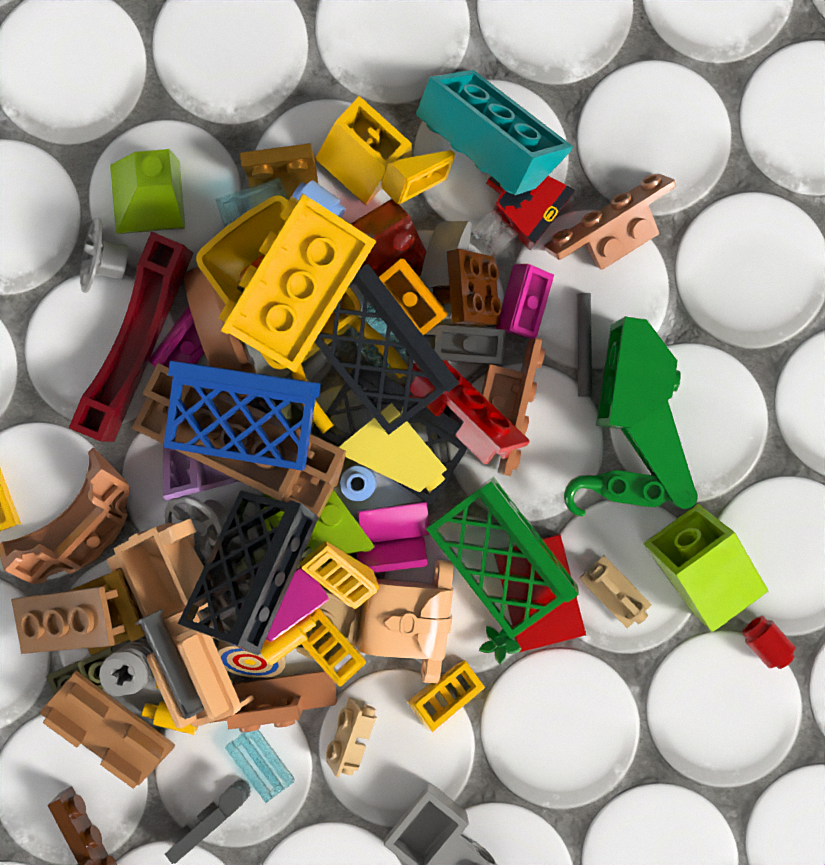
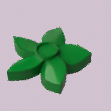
M486 626V635L490 641L481 645L479 648L480 652H494L495 660L501 665L506 658V652L508 654H515L521 651L520 645L515 640L510 639L503 629L499 634L494 628Z

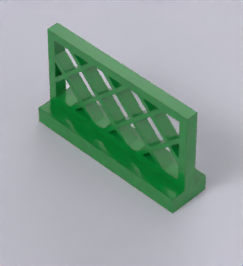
M494 476L426 528L510 639H513L566 601L568 603L579 595L577 583ZM479 497L489 509L487 522L467 519L468 506ZM463 510V518L454 517ZM492 514H493V516L497 519V521H498L499 523H492V522H491V520H492ZM446 522L462 524L460 541L445 540L438 531V528ZM466 525L486 527L484 546L464 543ZM490 528L507 532L510 536L509 549L488 546ZM513 543H515L521 551L513 550ZM452 547L459 548L458 555L455 553ZM463 549L483 552L481 569L465 566L462 562ZM487 552L508 555L506 573L485 570ZM512 556L527 558L532 565L530 577L509 574ZM535 570L542 579L534 578ZM473 575L480 576L479 582L475 579ZM484 576L505 579L502 597L488 595L483 589ZM509 580L529 583L527 601L506 598ZM533 584L548 586L556 597L546 604L531 602ZM494 602L501 603V611ZM505 604L526 607L525 619L512 627L504 616ZM530 608L537 609L529 615Z

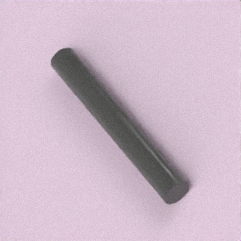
M578 293V397L592 396L591 293Z

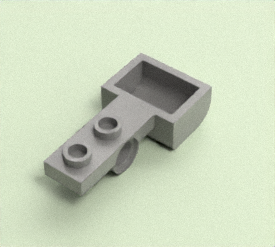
M432 784L427 785L384 838V846L407 865H497L494 858L484 847L476 842L470 843L460 835L469 825L467 812Z

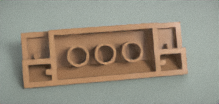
M158 363L142 393L147 398L132 429L164 444L173 376H168V367ZM183 385L181 400L190 409L202 398L194 386ZM204 388V390L206 391L207 394H209L210 392H212V391L214 390V389ZM219 393L212 399L222 415L237 405L232 397L223 393ZM206 404L192 414L202 430L217 420ZM246 405L257 421L266 415V413ZM241 409L226 420L237 436L252 426ZM271 417L261 425L272 442L287 431L280 420L275 417ZM187 419L177 426L175 441L187 443L197 435ZM221 424L207 434L215 448H223L232 441ZM298 429V430L296 431V433L298 434L299 437H300V432H301L300 429ZM256 430L241 440L251 454H257L267 447ZM311 434L306 468L303 471L176 450L277 500L289 503V500L302 503L319 518L334 487H338L346 455L345 450ZM289 436L279 443L276 448L284 459L296 461L298 446L292 437ZM201 440L196 443L197 445L205 446ZM233 446L231 449H229L233 451H239L236 446ZM269 451L268 453H266V454L264 455V456L274 457L273 454L271 453V451Z

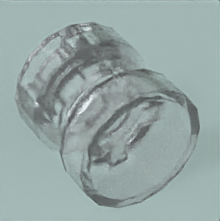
M496 208L490 211L471 231V234L478 241L486 239L487 251L494 258L501 254L520 234L513 226L501 224L503 222V215Z

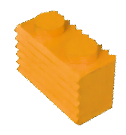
M405 259L397 261L379 277L422 335L426 334L448 315L445 308Z

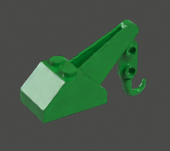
M625 316L610 326L596 426L621 429L651 475L612 470L597 475H580L575 477L567 484L564 491V503L568 510L575 515L581 517L586 515L585 510L578 508L574 502L575 493L582 488L591 489L613 502L645 507H657L665 501H670L675 507L688 509L697 502L698 494L668 402L673 396V391L676 392L680 385L681 373L679 370H676L678 361L647 319Z

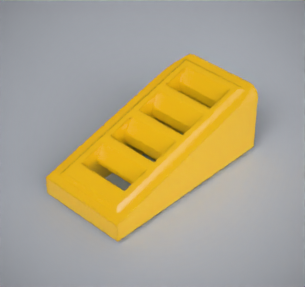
M452 150L390 162L387 164L381 187L397 204H401L445 181L456 154Z
M327 541L300 562V566L305 572L354 609L358 608L379 589L374 571ZM330 558L332 559L326 566H324L323 568L320 567L327 560H329Z
M317 608L310 615L315 622L320 620L323 625L301 644L330 678L341 687L365 665L366 660L323 611ZM329 631L332 636L317 649L314 644ZM339 642L342 647L327 659L324 655ZM349 654L351 658L337 670L335 666Z
M463 659L442 674L438 683H430L409 699L407 703L424 727L434 732L481 692L485 686L466 660ZM459 674L463 676L470 686L466 691L456 679ZM448 683L452 685L459 695L457 698L454 699L445 687ZM438 692L447 703L444 707L441 706L434 696ZM427 701L436 712L432 716L423 705Z

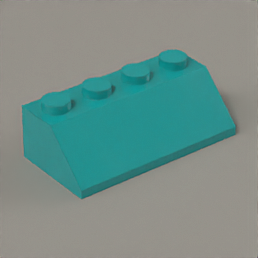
M474 70L429 77L416 112V116L426 123L429 130L444 137L450 142L454 150L465 154L475 163V166L480 171L491 175L500 183L502 189L514 195L536 189L573 148L565 139Z

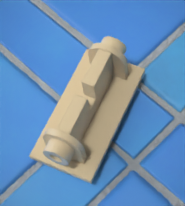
M605 555L579 578L626 628L630 627L634 622L641 624L648 617L645 611L652 604Z
M350 697L345 708L339 713L338 729L335 738L329 743L326 751V762L336 777H340L341 772L346 775H353L354 771L359 769L366 745L356 742V739L358 737L369 740L377 718L374 714L376 709L373 706L363 704L361 709Z

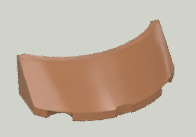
M199 266L185 274L184 284L194 324L209 365L257 373L254 359L250 356L246 343L230 333L225 334L220 331L224 322L218 319L226 304L200 270ZM222 391L223 394H226L231 397L229 392ZM238 393L241 399H244L248 396L245 394Z
M95 448L88 452L89 466L86 479L79 494L60 516L41 529L17 539L1 542L0 558L5 572L31 584L44 583L50 575L62 571L71 574L90 564L116 539L128 514L126 504L127 496L130 495L129 485Z

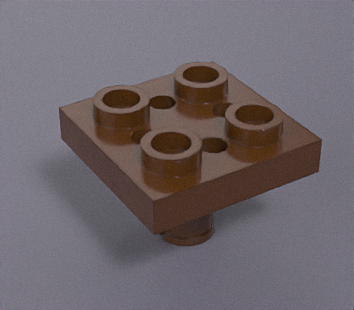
M462 249L447 251L449 288H433V295L442 306L451 304L452 323L486 327L500 325L501 302L497 293L499 271L495 263V257Z

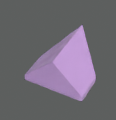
M163 447V497L165 501L239 482L174 449Z

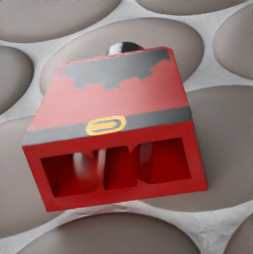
M491 175L486 182L489 187L501 195L494 205V213L529 250L534 247L575 192L571 187L550 176H547L536 189L517 195L502 189L500 183Z

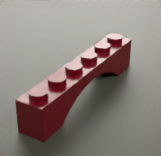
M151 231L137 264L131 299L119 333L101 369L83 393L69 429L100 442H115L194 253L185 245Z

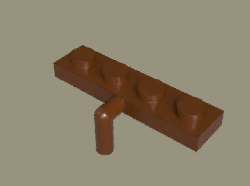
M72 786L60 792L47 806L78 863L77 865H117L115 859L108 855L102 844L100 830L97 826L92 825L86 813V805L83 798L75 793Z

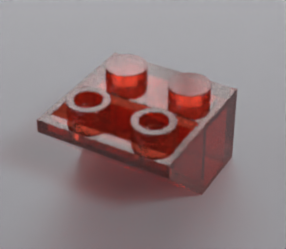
M390 199L351 223L352 226L376 241L361 267L368 263L376 275L380 277L397 261L405 259L419 277L421 276L427 251L410 216L400 204Z

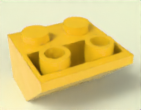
M358 96L335 121L315 160L367 206L382 189L381 183L387 164L399 159L410 158L412 156V143L364 99Z

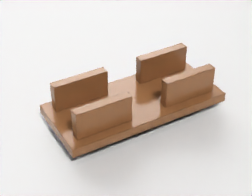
M103 586L11 599L21 654L114 645V635L125 632L124 625L112 626L107 600L118 596L117 589L105 591Z
M75 671L39 712V714L45 717L43 724L76 748L82 744L102 759L100 763L102 767L133 789L137 785L139 786L175 747L172 741L78 671Z

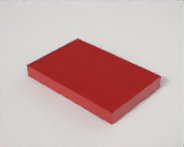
M556 534L542 538L571 576L561 535ZM513 545V550L521 551L517 545ZM494 553L498 572L506 573L508 555ZM512 556L509 574L530 577L532 565L527 558ZM535 570L534 578L542 579ZM500 579L502 588H504L505 579ZM509 580L506 598L527 601L529 583ZM533 584L531 602L546 604L556 597L548 586ZM577 596L568 603L566 601L515 636L516 642L521 647L519 652L586 636ZM507 604L512 627L525 619L526 607ZM530 608L529 615L537 609Z

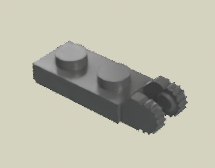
M436 325V327H433L423 335L427 337L435 336L434 350L442 361L503 365L505 330Z
M243 780L235 782L220 796L218 806L213 801L197 815L200 820L198 824L192 829L186 824L170 839L174 845L165 853L168 860L172 864H176L241 807L250 796L251 787H249V783L247 784Z

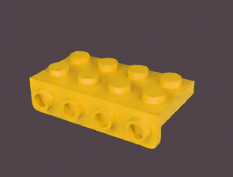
M303 193L299 200L291 196L279 216L285 220L279 233L269 232L259 249L265 256L257 268L250 264L238 285L244 288L237 302L230 298L218 319L224 322L220 331L225 334L230 333L293 372H296L376 243L374 239Z

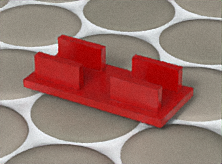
M443 361L460 384L450 392L445 391L426 407L435 416H440L445 407L448 406L461 418L464 423L455 436L482 463L488 464L495 453L505 459L512 450L529 444L530 440L455 368L447 361ZM413 363L412 370L422 371L416 363ZM416 376L410 385V391L418 397H424L435 388L427 377Z

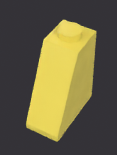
M392 403L381 411L389 423L400 415V412ZM373 418L339 446V448L346 451L345 457L417 492H421L424 488L431 492L445 480L442 473L447 470L446 467L407 421L388 435L377 420Z

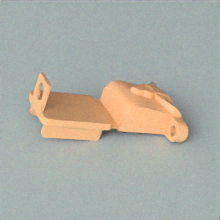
M191 519L178 524L167 523L159 525L150 530L136 533L128 538L129 541L113 548L115 555L106 559L111 572L122 568L143 618L160 609L163 610V613L160 615L204 706L202 712L184 720L154 653L148 654L146 657L176 728H183L188 724L197 727L230 717L240 711L241 707L254 700L252 695L238 699L212 637L178 624L204 568L193 549L195 546L194 533H196V529ZM208 603L199 607L198 611L208 607ZM196 614L193 621L199 623L200 619Z
M447 560L436 561L432 584L376 578L379 585L378 591L358 608L354 609L358 624L356 636L352 644L357 647L359 652L374 656L422 659V682L438 683L442 660L445 659L447 636L451 631L452 614L450 613L454 589L452 587V562Z

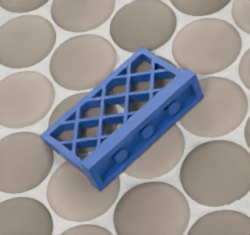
M170 361L168 376H173L164 448L301 471L305 470L315 398H319L321 383ZM183 385L194 386L202 398L190 409L181 400ZM204 388L214 389V390H213L212 392H210L209 394H207L206 391L204 390ZM222 391L229 392L237 404L224 415L221 414L212 401ZM238 393L248 396L242 400ZM257 396L263 397L272 409L258 421L246 406ZM273 399L284 401L277 406ZM291 402L305 404L303 419L292 427L281 410ZM206 404L217 420L202 430L192 414ZM241 409L252 426L237 436L226 420ZM276 415L287 431L272 442L261 425ZM187 419L197 435L187 443L175 441L177 426ZM221 424L232 441L223 448H215L207 434ZM299 428H301L300 437L296 433ZM254 430H256L267 446L257 454L249 453L241 442ZM289 436L292 437L298 446L296 461L284 459L276 448L279 443ZM201 440L205 446L197 445L196 443ZM233 446H236L239 451H233L229 449H231ZM269 451H271V453L273 454L274 457H269V456H264V455H265L266 453H268Z

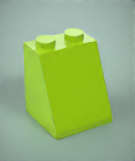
M699 504L643 543L693 614L711 632H714L769 592L736 533Z

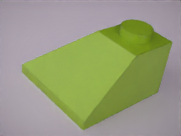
M170 149L133 152L110 165L117 234L185 228L180 161Z

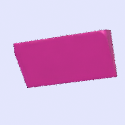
M515 264L511 271L499 315L500 325H496V329L505 330L506 333L527 339L537 338L554 274L530 264Z
M190 306L186 308L151 355L149 362L155 368L158 363L169 368L170 361L196 364L205 353L194 324Z
M426 501L358 511L360 527L372 543L430 535L426 530L430 525Z
M423 536L373 543L374 549L371 551L357 552V560L371 568L374 573L428 565Z
M301 567L297 568L266 637L268 641L276 639L329 600L318 581Z

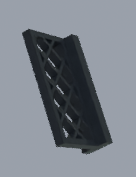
M366 263L360 267L348 286L349 288L355 283L364 295L362 311L340 308V299L333 310L335 313L333 334L320 332L314 342L389 435L445 391L450 392L460 383L373 269ZM368 302L377 313L366 312ZM339 313L361 316L359 337L337 335ZM366 317L381 318L387 325L385 340L363 338ZM391 331L399 342L389 341ZM322 338L332 339L331 349ZM336 340L358 342L356 363L343 362L335 355ZM362 343L384 345L382 366L360 364ZM389 346L406 349L409 353L407 369L386 367ZM413 360L422 371L412 370ZM345 367L355 368L354 378ZM359 369L381 371L378 392L363 390L358 384ZM385 372L406 375L404 395L383 392ZM411 375L427 377L435 388L424 397L410 396ZM368 396L378 397L377 406H375V404L371 401V399ZM382 398L403 400L402 413L389 423L380 412ZM408 401L416 402L407 409Z
M360 360V364H367L364 361ZM355 368L352 369V373H351V375H352L353 378H354ZM359 369L358 384L365 387L368 391L378 392L381 372ZM385 376L383 392L404 395L405 388ZM346 382L325 414L331 419L333 415L347 412L351 433L336 435L327 430L322 434L339 446L345 442L342 438L353 436L356 433L351 411L366 408L365 405L350 407L347 395L350 386ZM409 391L410 396H415L412 392ZM369 396L371 401L377 406V402H374L373 397ZM382 398L381 405L392 403L401 414L403 400ZM344 399L346 408L337 410ZM408 401L407 409L416 402ZM425 407L415 414L412 420L407 422L409 424L419 422L425 426L428 438L425 444L429 445L434 454L433 444L448 441L459 449L451 461L442 463L444 466H448L447 470L442 474L445 480L433 489L430 494L424 491L417 492L397 481L395 482L432 505L468 448L455 436L462 426L444 413H441L440 416H435ZM316 427L315 430L321 433L318 427ZM430 430L442 438L432 440Z
M240 490L178 624L259 656L319 517L302 503L289 500V503ZM248 502L254 503L258 513L244 521L242 515ZM283 511L284 514L279 525L271 530L268 518ZM261 523L264 534L250 542L247 530ZM240 535L243 547L228 554L227 547L230 541ZM268 544L263 560L256 564L253 551ZM246 556L249 568L235 576L231 564ZM224 569L227 581L213 588L211 581L215 573ZM252 577L253 582L247 595L241 598L237 585ZM230 590L233 603L219 611L216 597ZM208 603L211 616L199 623L194 622L193 620L199 607ZM236 612L237 618L230 633L226 634L222 620Z

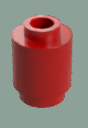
M759 616L748 623L742 630V634L746 637L745 643L767 668L777 667L782 669L793 661L795 645L772 620Z

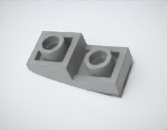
M443 221L438 223L428 245L421 273V280L427 288H449L447 251L455 249L469 251L472 222Z

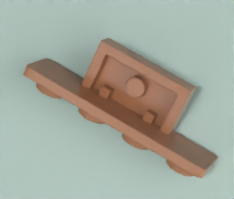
M652 174L641 180L639 186L629 192L616 195L610 204L599 211L586 214L581 222L572 228L556 233L552 240L544 245L546 251L556 259L561 260L586 244L595 266L600 270L605 269L660 234L648 204L676 187L675 180L662 174Z
M536 337L528 340L521 372L490 364L487 366L481 394L524 435L529 424V416H525L528 402L532 403L537 389V383L533 382L536 368L540 369L545 355V349L541 348L542 339ZM514 449L507 458L503 459L501 457L498 467L499 474L511 476L512 470H517L520 463L521 450Z
M325 671L232 683L238 699L252 695L254 700L241 707L240 711L234 715L214 722L227 721L228 730L239 728L240 732H252L258 730L260 725L272 723L277 728L293 725L295 720L300 719L303 710L336 705L337 693L335 682Z

